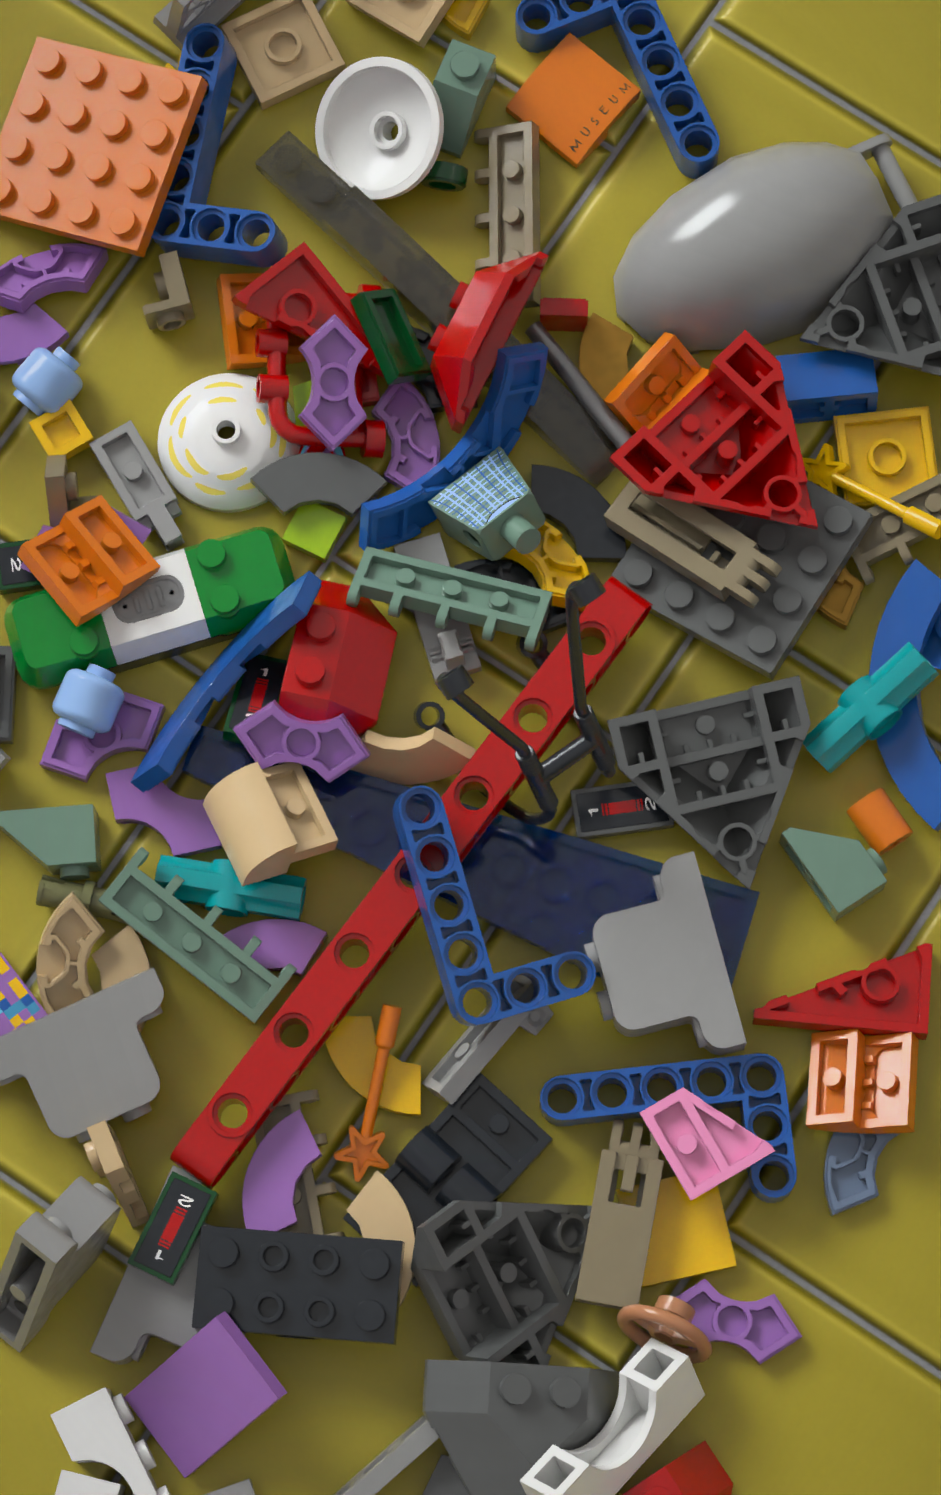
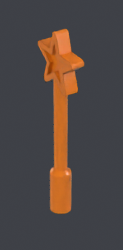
M382 1005L375 1044L378 1048L361 1132L353 1125H350L348 1127L350 1145L335 1151L333 1154L335 1160L352 1163L354 1180L356 1182L361 1181L369 1166L382 1169L389 1168V1163L378 1152L385 1138L384 1131H379L373 1134L389 1052L395 1046L402 1007L396 1005Z

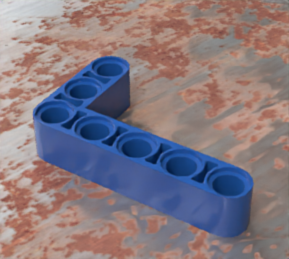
M522 0L515 14L516 38L520 46L528 52L540 53L555 48L569 32L576 38H580L611 25L677 168L688 178L698 179L717 167L720 146L718 132L656 0ZM574 2H585L590 6V9L584 12H575L569 8V5ZM533 19H541L548 25L542 29L535 30L527 27L526 23ZM643 24L650 27L652 31L645 35H638L633 33L630 28L634 25ZM662 64L669 67L671 72L660 76L650 72L649 68L653 65ZM679 104L687 107L690 112L684 116H675L667 109L672 105ZM692 145H702L708 149L709 153L702 157H695L690 155L686 149Z
M201 23L194 26L187 33L178 66V71L202 76L208 83L206 89L209 90L208 94L202 100L189 135L199 134L193 144L185 146L151 238L165 253L177 250L178 256L181 258L262 268L270 267L285 257L288 250V242L284 233L268 214L255 210L206 205L235 75L237 54L221 29L211 23ZM218 46L217 51L213 55L203 58L209 48ZM189 178L188 184L183 189L174 191L175 185L181 179ZM180 222L178 229L174 233L164 236L165 230L170 224ZM224 227L223 234L218 239L208 241L210 234L215 229ZM269 233V237L264 244L253 246L254 240L260 234Z
M424 785L414 786L403 792L394 803L392 809L393 819L449 1010L453 1018L466 1026H478L574 998L588 992L594 985L596 968L587 955L578 951L565 952L493 974L443 801L434 789ZM419 797L427 802L430 815L425 823L414 822L408 817L406 803L409 798ZM425 845L438 847L444 855V863L439 871L427 870L422 865L420 853ZM439 893L451 894L458 903L457 915L452 920L442 919L435 911L434 902ZM454 941L465 942L472 951V960L467 968H458L449 959V948ZM565 961L576 964L581 972L580 982L573 989L565 987L559 979V968ZM517 975L526 976L533 984V996L526 1003L517 1001L511 993V984ZM470 989L479 990L486 999V1009L479 1017L470 1016L463 1007L464 995Z
M756 1053L560 1075L548 1080L540 1092L542 1115L549 1123L555 1126L565 1127L614 1121V1118L620 1120L642 1118L639 1114L641 1111L657 1103L648 1094V1084L654 1079L664 1078L673 1084L675 1091L684 1087L716 1110L740 1107L742 1127L755 1134L753 1122L757 1118L768 1116L775 1119L780 1127V1135L774 1140H765L772 1145L775 1152L747 1168L749 1184L753 1194L758 1199L766 1203H776L783 1201L789 1196L796 1183L797 1169L784 1071L779 1061L769 1054ZM756 1067L765 1068L772 1074L774 1085L768 1090L757 1091L748 1084L747 1072ZM715 1073L723 1080L725 1085L724 1091L714 1097L706 1096L698 1089L697 1079L702 1074ZM607 1084H616L624 1090L626 1099L618 1107H607L598 1099L597 1093L599 1089ZM565 1089L575 1096L577 1103L570 1112L557 1113L548 1104L550 1094L556 1090ZM767 1166L781 1168L787 1178L786 1186L777 1191L765 1188L759 1179L760 1170Z

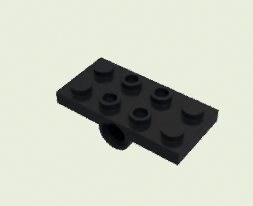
M480 1072L453 1105L449 1104L429 1126H425L399 1153L394 1164L383 1175L392 1183L403 1198L410 1212L416 1236V1230L419 1225L453 1200L497 1202L553 1142V1138ZM347 1213L343 1217L344 1221L363 1238L358 1223ZM413 1277L412 1284L418 1288L419 1285L415 1277Z
M202 1225L192 1328L202 1329L217 1315L226 1311L242 1333L265 1334L295 1339H327L396 1345L405 1242Z

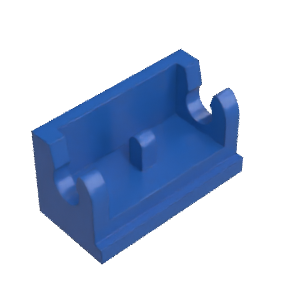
M838 350L776 356V359L781 363L784 376V390L788 407L792 411L794 424L833 420V416L876 412L878 386L873 359Z

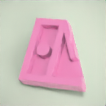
M684 1087L639 1113L690 1201L775 1152L770 1143L748 1131Z

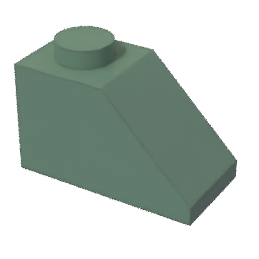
M455 39L451 40L434 78L433 86L439 96L444 118V133L440 151L461 159L496 80V55Z
M93 804L0 811L1 831L52 875L60 874L61 880L79 881L90 878L89 872L101 871L99 817Z
M792 827L781 833L780 845L834 922L884 889L887 882L884 874L888 872L885 863L873 848L865 850L859 840Z

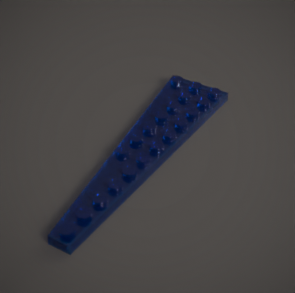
M201 725L200 730L190 744L182 770L184 774L213 788L232 772L255 763V761L243 744L223 740V731ZM301 764L338 838L336 849L384 872L402 849L392 809L396 799L403 792L410 789V787L353 770H348L328 783L317 771ZM411 797L406 803V813L412 821L422 823L430 812L429 806L422 798ZM461 803L465 808L469 810L480 809L477 807ZM500 814L493 820L461 863L477 918L554 956L572 951L585 954L583 944L592 942L594 925L603 915L658 901L652 876L659 875L664 864L537 825H528L517 819ZM409 870L404 872L401 881L413 886ZM701 875L732 987L760 892ZM439 893L436 897L458 908V903L451 894ZM566 961V962H568V963H570V964H572V965L578 967V966H577L576 964H574L573 962ZM596 972V976L601 978L600 972Z

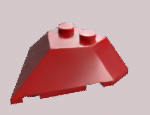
M746 330L712 360L708 375L653 427L648 429L643 425L609 457V461L643 494L818 529L815 510L812 509L806 485L808 480L791 408L788 407L784 390V376L781 363Z

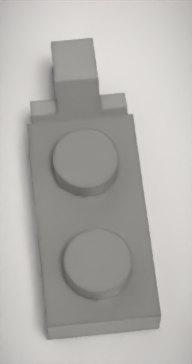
M128 421L89 443L91 450L130 516L151 528L152 531L155 530L168 552L184 544L182 534L173 520L182 515V511L178 506V499L132 421Z

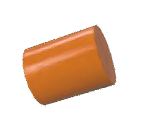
M883 788L869 793L852 805L846 812L869 847L873 848L879 856L892 850L913 834L912 829Z

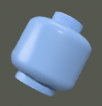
M59 346L53 353L43 347L35 348L12 376V383L16 387L12 395L37 416L46 412L55 413L69 399L73 401L82 390V379L75 372L81 364Z
M89 663L86 671L81 669L68 670L52 705L53 711L60 717L57 724L90 739H93L96 733L104 734L109 732L125 697L123 690L113 683L116 674L92 663Z

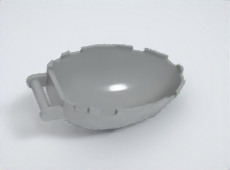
M889 134L877 135L848 149L828 142L779 143L731 157L671 195L632 236L616 269L613 281L617 317L623 323L627 322L646 340V343L652 345L664 332L675 334L690 354H699L701 350L725 349L744 330L748 331L761 345L805 332L810 324L816 321L827 307L829 300L875 243L877 244L894 220L880 183L865 160L874 157L900 209L906 205L918 202L890 148L893 142Z

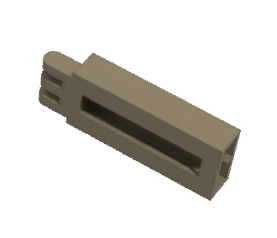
M631 481L628 482L603 515L608 528L724 602L731 595L746 606L754 608L759 602V598L753 592L746 589V586L749 584L758 591L765 593L771 585L757 571L761 569L775 578L782 571L778 563L759 552L755 541L698 505L643 494ZM713 541L735 556L729 562L716 550L709 560L701 555Z
M614 1118L609 1150L602 1149L575 1296L576 1302L619 1310L627 1305L639 1304L664 1160L658 1159L660 1148L652 1134H650V1145L640 1144L644 1126L642 1123L634 1122L631 1141L629 1142L621 1140L625 1128L624 1120ZM619 1170L624 1171L620 1191L633 1193L636 1173L641 1174L636 1206L613 1202Z

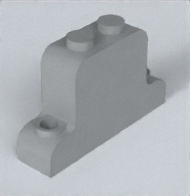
M692 851L673 856L663 864L659 875L652 876L658 901L603 915L594 925L592 942L583 944L585 955L592 960L596 972H600L604 990L596 992L603 1021L612 1019L617 1031L627 1037H638L684 1024H691L698 1048L704 1047L708 1052L719 1056L742 1051L745 1049L747 1042L695 853Z
M152 967L0 1036V1086L23 1076L26 1077L49 1129L59 1137L70 1138L76 1136L79 1143L91 1139L87 1127L104 1120L107 1122L122 1115L126 1123L152 1111L149 1102L159 1092L160 1076L137 1025L163 1013L160 1005L164 997V990L155 968Z
M173 1165L165 1181V1184L161 1190V1193L172 1171L201 1185L203 1184L196 1180L194 1177H192L190 1174H188L185 1170ZM201 1232L174 1286L128 1264L91 1347V1353L118 1365L127 1364L133 1360L139 1362L151 1337L159 1338L181 1348L201 1330L192 1328Z
M79 1176L43 1214L38 1211L33 1213L14 1234L0 1271V1337L19 1353L37 1335L58 1301L93 1265L105 1248L121 1207L116 1204V1198L113 1193L102 1184L94 1183L92 1185L84 1177Z

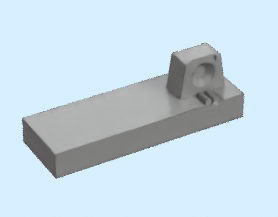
M440 532L394 546V552L397 554L450 567ZM413 610L435 685H437L436 681L441 673L449 672L461 664L469 675L482 671L468 623L449 619L444 630L435 627L436 615Z
M517 975L512 981L511 993L517 1001L522 1003L528 1002L533 996V984L526 976ZM547 1005L490 1023L469 1026L421 1084L434 1096L453 1105L518 1027H521L528 1033L537 1035L554 1013Z
M423 1415L333 1495H375L440 1438L435 1428H431L425 1415Z

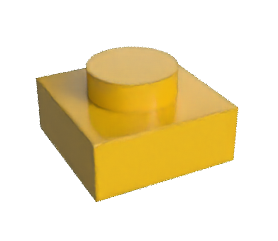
M70 399L57 412H46L28 422L47 456L66 455L68 460L89 448V443L94 441V437Z

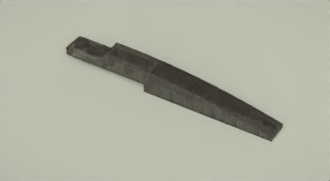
M289 130L255 162L256 169L379 283L386 289L395 288L405 312L433 337L439 323L448 327L456 312L448 306L460 283L356 185L351 188ZM511 334L504 348L522 344ZM496 365L485 384L488 389L490 388ZM546 368L537 401L534 406L530 405L523 421L597 488L616 469L609 461V457L618 449L580 401Z

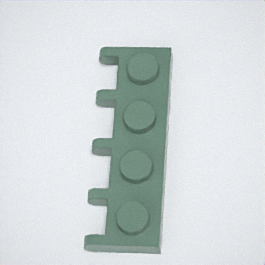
M366 546L349 588L346 605L357 607L360 598L364 597L390 604L388 616L399 618L403 607L436 615L435 627L444 630L449 619L484 627L482 632V639L493 641L496 630L525 637L524 650L535 652L552 605L553 592Z
M141 847L98 901L255 1024L294 975L297 968L289 963L282 969L278 978L251 957L263 942L254 935L243 950L212 927L223 913L221 908L215 905L207 916L202 919L173 896L185 881L176 874L164 889L138 869L149 855V852Z

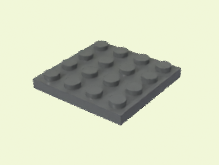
M809 480L806 485L812 509L815 510L817 530L698 505L755 541L759 552L781 566L782 571L776 578L761 569L757 571L758 574L766 578L771 584L765 593L758 591L749 584L746 586V589L753 592L759 598V602L754 608L746 606L731 595H729L725 602L633 543L610 577H615L653 604L649 612L652 615L773 680L872 524L873 517L866 510ZM713 541L701 555L709 560L716 550L729 562L735 556Z

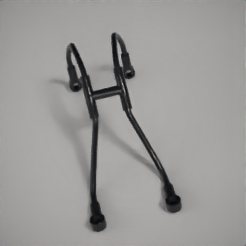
M594 572L581 580L572 582L565 594L567 635L575 708L572 717L581 735L548 759L540 763L533 747L527 745L520 737L464 693L466 689L474 684V681L462 664L449 672L441 673L436 681L438 689L442 691L447 700L452 699L516 751L515 758L540 809L543 811L531 813L511 800L506 803L502 810L528 825H542L550 822L555 817L558 798L550 781L588 754H591L598 770L605 777L612 778L616 773L614 767L616 759L592 707L587 704L579 608L591 603L606 591ZM541 633L539 649L533 654L524 650L525 637L518 636L516 641L518 652L523 657L530 658L536 668L539 669L550 655L547 650L548 640L546 636ZM423 702L415 708L414 721L419 728L428 731L433 727H437L455 737L445 723V712L438 703ZM426 707H432L437 712V719L432 725L424 724L421 719V713Z

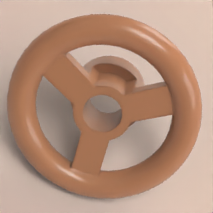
M660 1295L654 1307L633 1304L623 1307L618 1312L617 1322L620 1329L629 1339L641 1347L652 1337L689 1356L692 1364L702 1363L708 1360L712 1354L710 1340L699 1328L692 1324L696 1313L694 1308L681 1299L669 1295ZM635 1322L641 1325L646 1330H648L649 1333L641 1329L638 1325L635 1324ZM676 1344H681V1345L690 1346V1347H694V1348L679 1347V1346H676Z

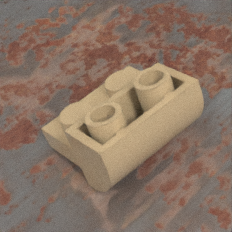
M258 762L244 766L219 781L208 792L203 802L205 811L242 886L285 874L290 863L335 850L338 843V838L302 765L299 763L285 762L265 769H261Z

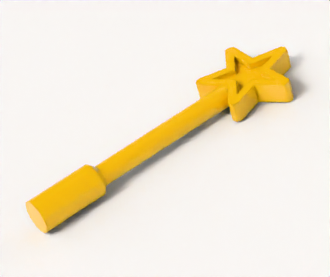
M824 443L816 459L802 457L805 470L808 472L807 480L835 495H838L837 486L902 518L904 524L936 540L941 538L940 519L914 506L906 507L844 476L843 474L851 470V466L845 462L834 461L833 446Z

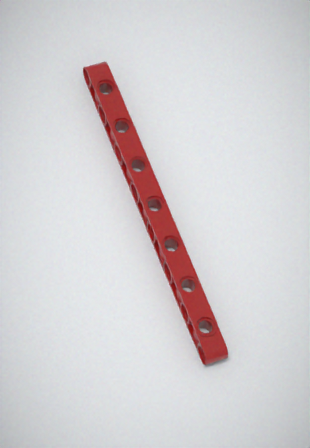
M613 576L603 585L606 591L589 603L579 616L581 640L587 637H595L600 639L605 646L596 655H587L582 652L586 698L642 625L653 604ZM567 633L500 719L504 726L520 737L527 745L533 747L539 760L572 718L575 709ZM530 713H537L547 723L541 731L528 732L520 726L521 718ZM490 732L441 797L461 863L525 780V776L515 758L516 751L492 732ZM479 790L487 796L488 801L481 809L469 810L461 804L462 796L468 791ZM430 812L422 823H425L428 820ZM425 845L421 849L420 861L427 870L435 872L442 868L444 855L438 847ZM402 849L173 1150L170 1160L207 1188L212 1189L229 1170L421 917L414 889L406 887L401 882L404 872L408 870ZM348 947H364L369 952L367 962L357 968L346 966L341 960L344 951ZM298 1024L306 1027L309 1031L308 1038L302 1046L291 1048L281 1042L282 1034L288 1026ZM232 1104L245 1106L248 1111L245 1122L237 1128H228L221 1123L223 1110Z

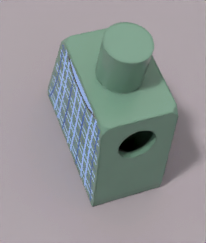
M500 446L428 501L448 536L491 561L499 560L513 548L521 554H528L535 550L540 543L541 534L537 529L544 525L546 518L530 488Z

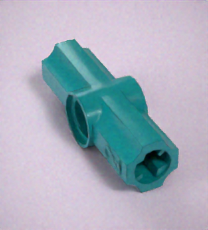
M908 642L872 676H863L851 684L838 699V707L806 735L803 745L829 773H832L868 739L875 740L890 730L900 719L903 713L902 708L931 683L939 673L914 645Z
M161 855L154 881L165 889L176 874L185 881L173 896L183 904L205 906L204 909L207 911H211L217 905L223 910L221 915L231 917H247L249 913L300 922L306 897V878L281 874L242 886L229 859H214L213 863L167 855Z

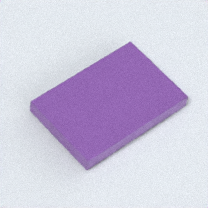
M224 1311L212 1319L124 1398L183 1477L186 1478L288 1392L231 1317Z

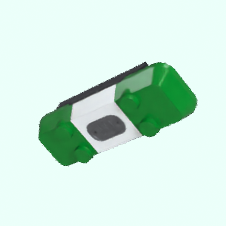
M253 527L217 539H207L200 544L153 557L160 565L156 574L126 597L78 627L73 624L46 589L14 600L6 609L4 623L16 667L23 682L35 689H49L61 685L68 670L81 669L86 671L89 663L117 674L234 639L258 613L295 582L281 537L270 528Z

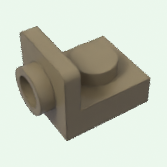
M177 250L158 255L162 271L154 273V278L161 301L142 307L149 329L158 328L160 331H171L184 326L187 320L195 318Z
M66 455L47 456L44 479L50 526L55 527L60 524L65 513L97 496L79 497L77 472H68Z

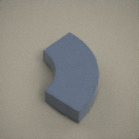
M833 1133L826 1151L823 1172L824 1192L831 1216L879 1196L875 1180L878 1156L885 1145L901 1133Z

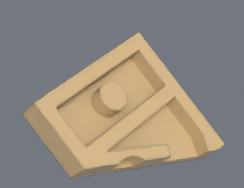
M106 1120L87 1127L91 1141L83 1144L94 1172H97L100 1178L107 1177L132 1228L147 1223L150 1215L116 1132Z

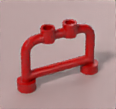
M360 284L357 293L346 294L353 299L360 292L381 290V286ZM266 321V329L258 328L255 336L256 357L267 358V374H258L256 401L257 403H268L271 426L287 442L301 446L326 447L306 426L296 425L288 417L289 377L286 374L288 332ZM358 365L354 386L357 400L363 409L362 368ZM365 419L338 447L360 448L362 458L382 459L386 445L384 421Z

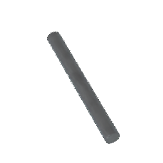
M540 321L533 323L525 331V334L533 343L540 341L549 348L548 363L615 447L619 449L631 437V434L603 402V399Z

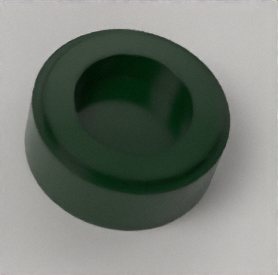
M435 161L432 169L421 183L426 187L436 190L461 191L466 188L468 169L455 163Z

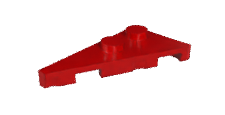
M305 241L231 299L235 306L305 340L311 337L335 314L368 348L358 365L385 378L352 306L351 298Z
M924 943L917 946L915 951L888 961L884 958L871 963L864 970H851L816 983L815 988L794 996L787 997V995H783L770 1000L765 1006L754 1009L752 1024L820 1031L859 1029L864 1035L912 1032L919 1040H926L929 1024L933 944Z

